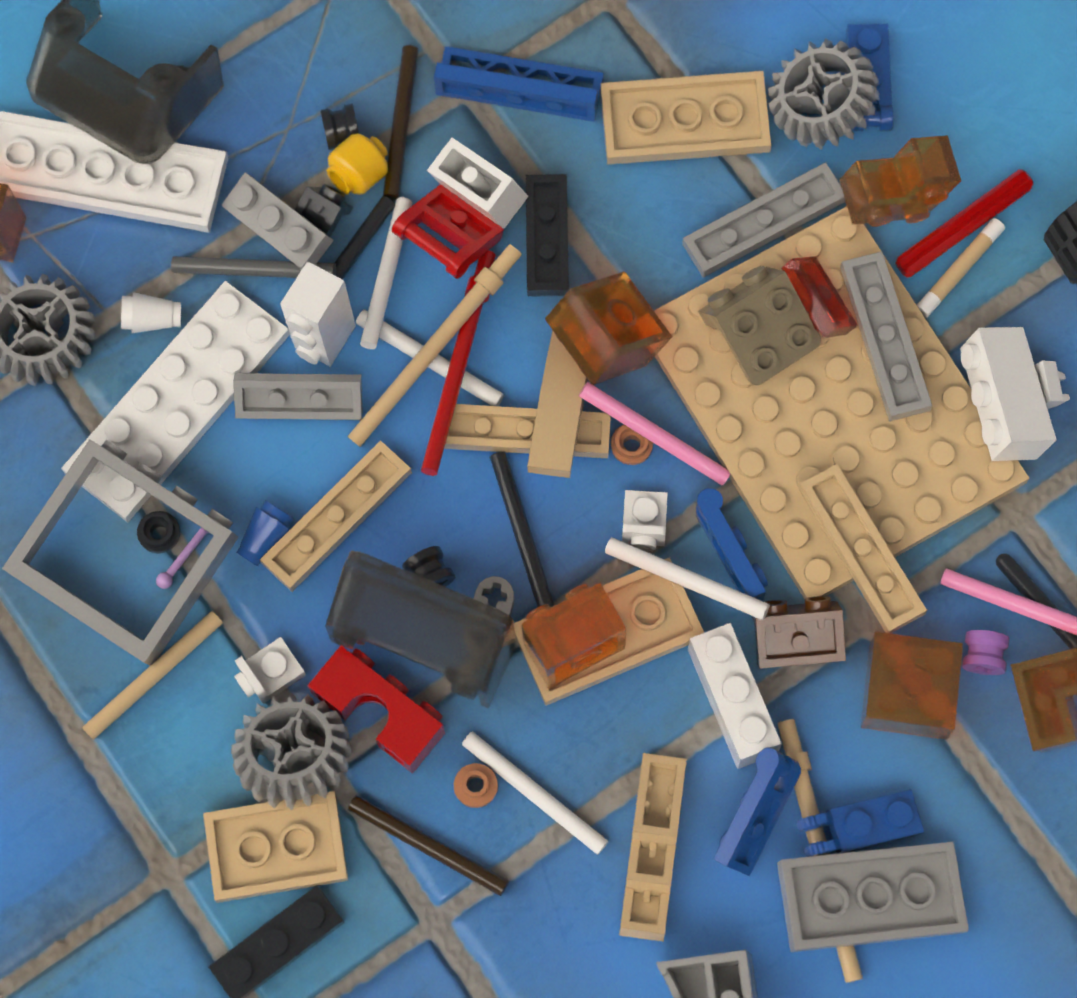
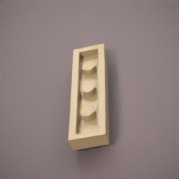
M456 404L444 449L529 454L537 409ZM582 411L577 445H575L574 451L575 457L608 458L610 415L602 412Z
M380 440L260 559L262 565L293 592L412 474L411 468Z
M838 464L800 483L799 490L886 634L889 635L925 615L927 609Z

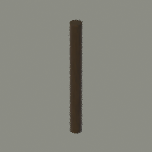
M413 45L403 46L387 160L388 172L385 175L383 196L391 200L399 198L418 57V48Z
M355 795L349 804L348 811L499 896H502L509 880L358 795Z

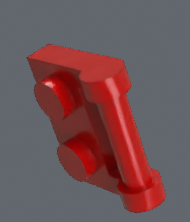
M440 184L403 212L395 220L391 232L402 240L409 239L445 265L447 273L459 279L473 262L501 241L504 229ZM422 222L460 250L455 253L418 225Z

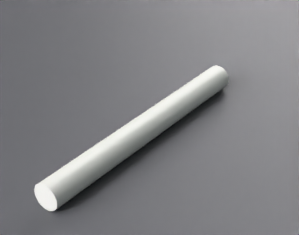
M405 197L397 198L360 341V345L366 349H376L403 243L402 239L391 232L395 220L412 206V201Z
M364 309L357 317L356 324L362 328L365 326L368 311ZM383 321L379 338L414 358L424 345ZM438 354L428 368L446 378L450 361ZM465 371L461 388L491 406H499L504 394Z
M611 537L606 545L605 553L746 614L764 620L770 607L768 603Z
M473 731L464 739L462 746L597 855L601 853L609 842L606 838Z

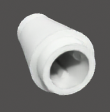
M133 292V296H122L121 329H130L133 334L180 327L181 302H173L172 300Z

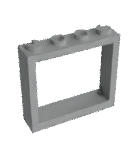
M89 439L2 569L143 663L151 666L159 658L239 537L229 530L233 522L217 511L211 509L209 514L206 515L193 507L198 499L178 486L170 492L158 484L162 476L145 464L140 463L138 468L135 469L123 461L127 453L108 440H105L103 445L100 446ZM98 461L213 535V538L144 640L29 564Z

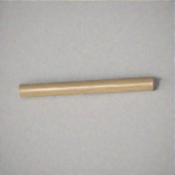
M213 611L209 612L82 727L83 730L93 740L97 738L223 624L222 620Z

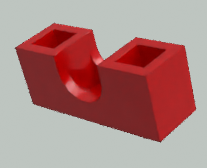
M340 645L307 685L311 694L319 701L324 700L332 711H336L345 721L362 704L377 703L383 706L389 712L386 726L376 737V742L380 749L413 774L444 736V726L439 722L443 716L427 702L422 701L417 705L408 698L406 694L409 689L394 676L389 674L384 679L372 670L375 663L362 651L355 648L352 652H349Z

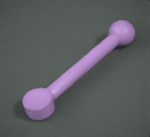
M203 528L198 530L168 570L157 576L156 584L159 588L167 589L172 585V577L209 532Z

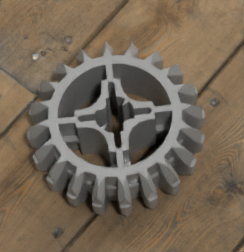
M825 38L820 48H817L814 43L809 41L808 51L804 53L794 49V60L791 62L781 60L784 72L772 73L773 81L776 85L768 88L769 96L772 99L768 104L775 118L774 122L779 129L784 131L787 138L792 141L797 139L806 148L813 142L817 148L822 150L827 140H830L832 145L838 147L839 137L843 135L853 140L854 132L852 129L856 126L866 129L867 123L863 116L875 115V107L872 102L879 100V92L876 88L879 85V81L872 70L873 66L870 60L863 57L861 51L855 46L849 49L847 43H844L842 40L833 46L832 42ZM839 71V73L836 74H827L825 72ZM806 112L807 115L816 114V113H817V114H821L822 116H821V117H806V116H802V115H800V114Z
M43 273L38 282L34 283L30 276L25 275L23 286L18 287L15 282L9 281L8 286L11 292L7 295L0 292V372L2 374L10 372L12 379L18 383L26 376L28 383L33 386L37 384L39 377L43 376L45 382L52 385L54 380L53 374L57 372L63 378L68 379L69 372L66 367L70 364L81 368L82 362L78 354L91 355V348L86 341L95 339L96 333L90 327L95 324V317L92 312H88L90 305L86 298H79L80 292L75 286L71 285L66 288L65 281L59 277L51 284L49 277ZM43 304V305L40 306L39 308H35V309L29 308V307H32V306H35V305ZM69 313V330L62 341L57 334L60 327L64 324L62 319ZM14 319L19 322V329L13 335L15 340L8 345L9 329ZM28 323H30L35 328L38 327L41 330L45 329L49 337L46 336L42 331L38 332L35 329L32 330ZM39 351H49L43 355L33 356Z
M290 692L287 702L280 703L273 696L271 700L272 706L265 708L257 704L255 709L257 716L244 715V728L235 729L234 738L236 744L231 745V754L234 759L233 768L235 774L241 777L242 787L246 791L251 790L253 797L258 802L267 797L269 805L275 809L282 800H285L286 806L292 810L296 800L303 799V802L310 807L312 795L317 793L326 799L328 794L326 785L339 787L341 781L339 773L347 772L349 767L347 758L351 754V746L348 742L349 733L347 727L342 724L340 715L336 711L330 712L329 706L324 700L315 705L313 698L307 694L301 702H297L296 696ZM309 730L319 734L325 740L324 747L318 746L314 740L308 739L307 734ZM259 755L267 756L268 761L274 763L275 769L273 772L266 770L258 764Z

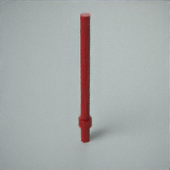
M488 250L478 258L474 276L468 279L465 296L476 284L474 279L484 267L489 269L495 262L496 254L493 251ZM490 294L458 331L421 467V472L426 475L436 476L438 474L483 303L489 300Z

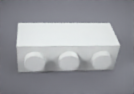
M307 261L280 304L291 339L296 348V354L311 364L316 365L320 361L331 367L355 329L356 324L345 281Z
M978 328L960 348L961 363L968 375L972 389V402L977 407L982 425L983 441L988 446L991 460H1037L1056 441V436L1024 328Z
M731 623L690 638L688 652L737 769L755 763L757 755L764 748H773L779 751L781 741Z

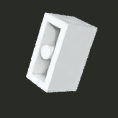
M454 138L449 140L427 170L439 184L503 229H505L529 197L513 178Z

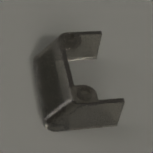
M61 0L47 15L26 79L30 98L39 106L139 164L156 162L224 88L218 48L211 44L186 72L175 65L161 63L150 67L138 79L78 44L102 18L99 0Z
M350 551L342 568L325 624L331 642L349 649H353L355 644L365 645L368 642L444 674L446 679L452 683L451 691L470 700H475L476 695H478L481 705L487 708L490 707L516 648L514 622L506 613L358 551Z

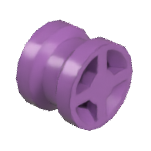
M967 631L965 643L969 648L968 654L963 658L962 668L966 671L983 675L1005 674L1007 663L1003 660V653L1009 647L1010 638L1003 633L995 631Z

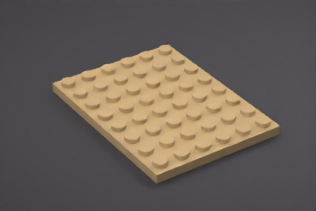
M851 204L636 320V327L717 459L730 472V480L804 599L827 596L854 581L799 490L800 483L838 464L894 557L899 556L1025 485L1030 479L1018 460H991L988 446L983 441L982 425L977 407L972 402V389L884 256L932 403V408L928 412L889 422L840 269L842 261L881 252ZM764 266L786 272L821 337V343L816 349L764 383L754 385L747 380L722 332L706 326L698 311L709 304L707 300L710 296L722 289H733L743 282L742 277L747 272L756 267Z

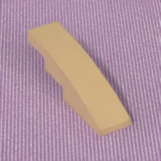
M555 329L552 331L527 465L528 473L565 478L571 477L575 445H577L581 413L584 406V399L579 397V393L588 381L594 334Z
M643 753L619 936L664 942L687 759Z

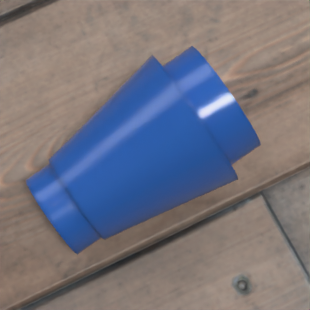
M265 500L260 509L258 507L255 508L241 541V546L236 553L258 566L261 562L260 559L290 530L289 526L294 518Z

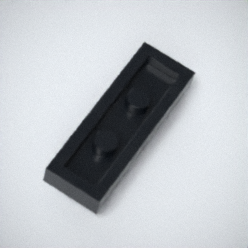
M567 174L526 175V194L529 196L526 199L527 296H569Z
M316 885L208 967L230 998H246L345 922L318 885Z

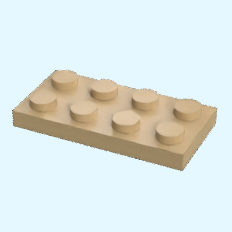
M763 71L601 83L607 165L768 153L771 151Z
M670 557L664 559L672 563ZM640 569L511 624L512 631L545 706L689 645L690 638L705 633L684 587L644 569Z

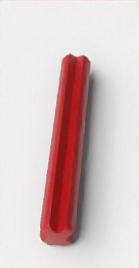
M1022 169L1014 172L899 255L895 263L898 270L906 278L912 277L1028 193L1034 184L1032 178Z

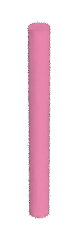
M587 382L579 393V397L721 486L729 478L730 472L725 467L591 383Z
M947 568L943 573L940 583L943 586L1077 635L1076 616Z

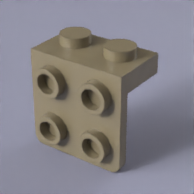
M764 266L756 267L747 272L742 277L743 282L733 289H722L710 296L707 300L709 304L698 311L706 326L722 332L747 380L754 385L764 383L816 349L821 343V337L786 272Z

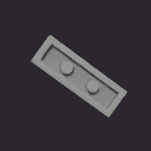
M246 172L221 205L300 269L304 267L307 261L316 265L334 241Z
M235 373L233 379L235 419H362V375Z

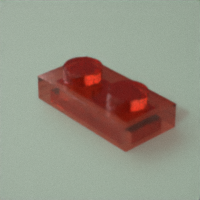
M816 256L792 258L781 268L782 271L786 272L802 304L810 315L809 317L813 322L814 328L821 333L823 338L847 335L858 326Z

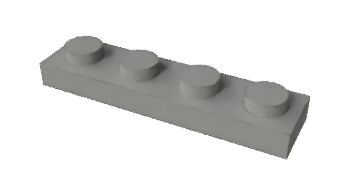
M825 162L685 236L682 245L704 278L846 202L847 195Z
M883 252L842 261L840 269L889 422L930 411L932 403Z

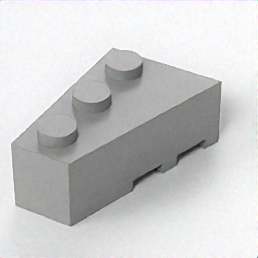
M747 950L656 962L673 998H758L752 955Z

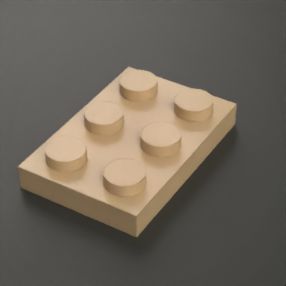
M335 791L328 792L326 799L318 794L312 795L310 807L303 802V799L296 800L292 810L286 806L285 800H282L275 809L269 805V802L203 813L214 901L220 903L314 887L316 885L349 881Z

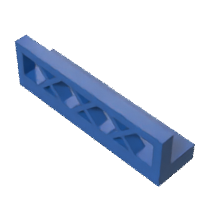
M447 46L444 49L442 62H437L434 73L436 95L595 122L601 94V83H603L604 73ZM452 60L466 62L472 68L451 65ZM497 68L508 69L512 75L493 71ZM536 75L548 76L552 82L532 78ZM578 81L593 84V87L591 89L572 84Z

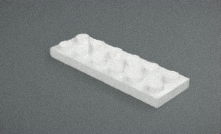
M0 111V195L210 233L229 159L227 152Z
M224 281L61 469L65 474L68 472L89 439L100 446L103 445L105 440H108L127 453L123 460L135 469L138 468L140 463H143L160 474L162 479L158 484L161 485L234 401L233 379L235 373H258L290 336L289 329L228 282ZM98 461L81 486L127 523L152 496L100 461Z

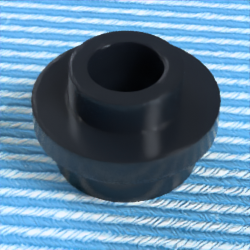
M154 511L144 516L139 522L137 538L142 547L147 551L156 554L165 553L171 550L179 541L180 527L177 520L171 514L164 511ZM156 528H166V535L162 539L156 540L152 538V533Z

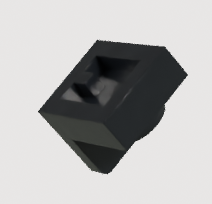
M323 184L322 188L306 187L295 210L331 237L342 215H349L353 207L343 201L345 194L330 185Z

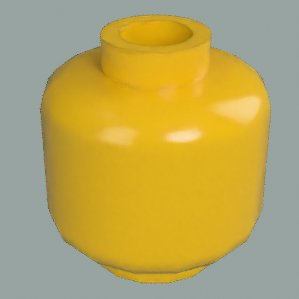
M352 134L329 154L327 175L335 187L342 193L349 194L351 192L355 195H363L387 174L388 164L385 157L388 155V152L382 142L376 137L371 136L368 138L362 134Z

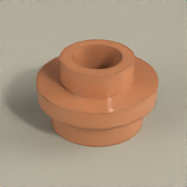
M622 425L612 435L611 450L615 458L621 463L638 465L646 461L651 455L653 442L626 425ZM628 440H636L640 447L635 451H629L624 447V444Z
M474 763L466 765L455 777L454 791L456 797L465 806L471 808L484 807L497 794V778L494 772L483 764ZM472 778L482 779L484 782L483 789L479 792H471L467 788L469 780Z

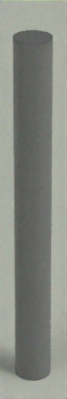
M173 256L171 261L173 273L297 278L302 270L292 261ZM318 262L316 266L336 276V263Z

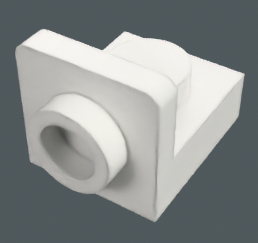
M625 490L622 542L643 551H653L656 549V546H665L667 492Z
M281 637L247 660H244L242 656L235 660L241 671L234 676L248 698L256 693L262 704L306 676L304 670Z

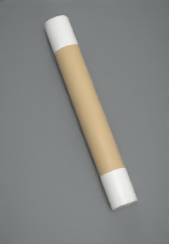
M992 218L920 300L917 306L925 318L929 317L1005 230V226L1000 220Z

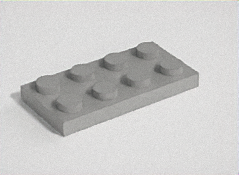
M954 842L783 859L777 862L791 953L962 934L969 931Z

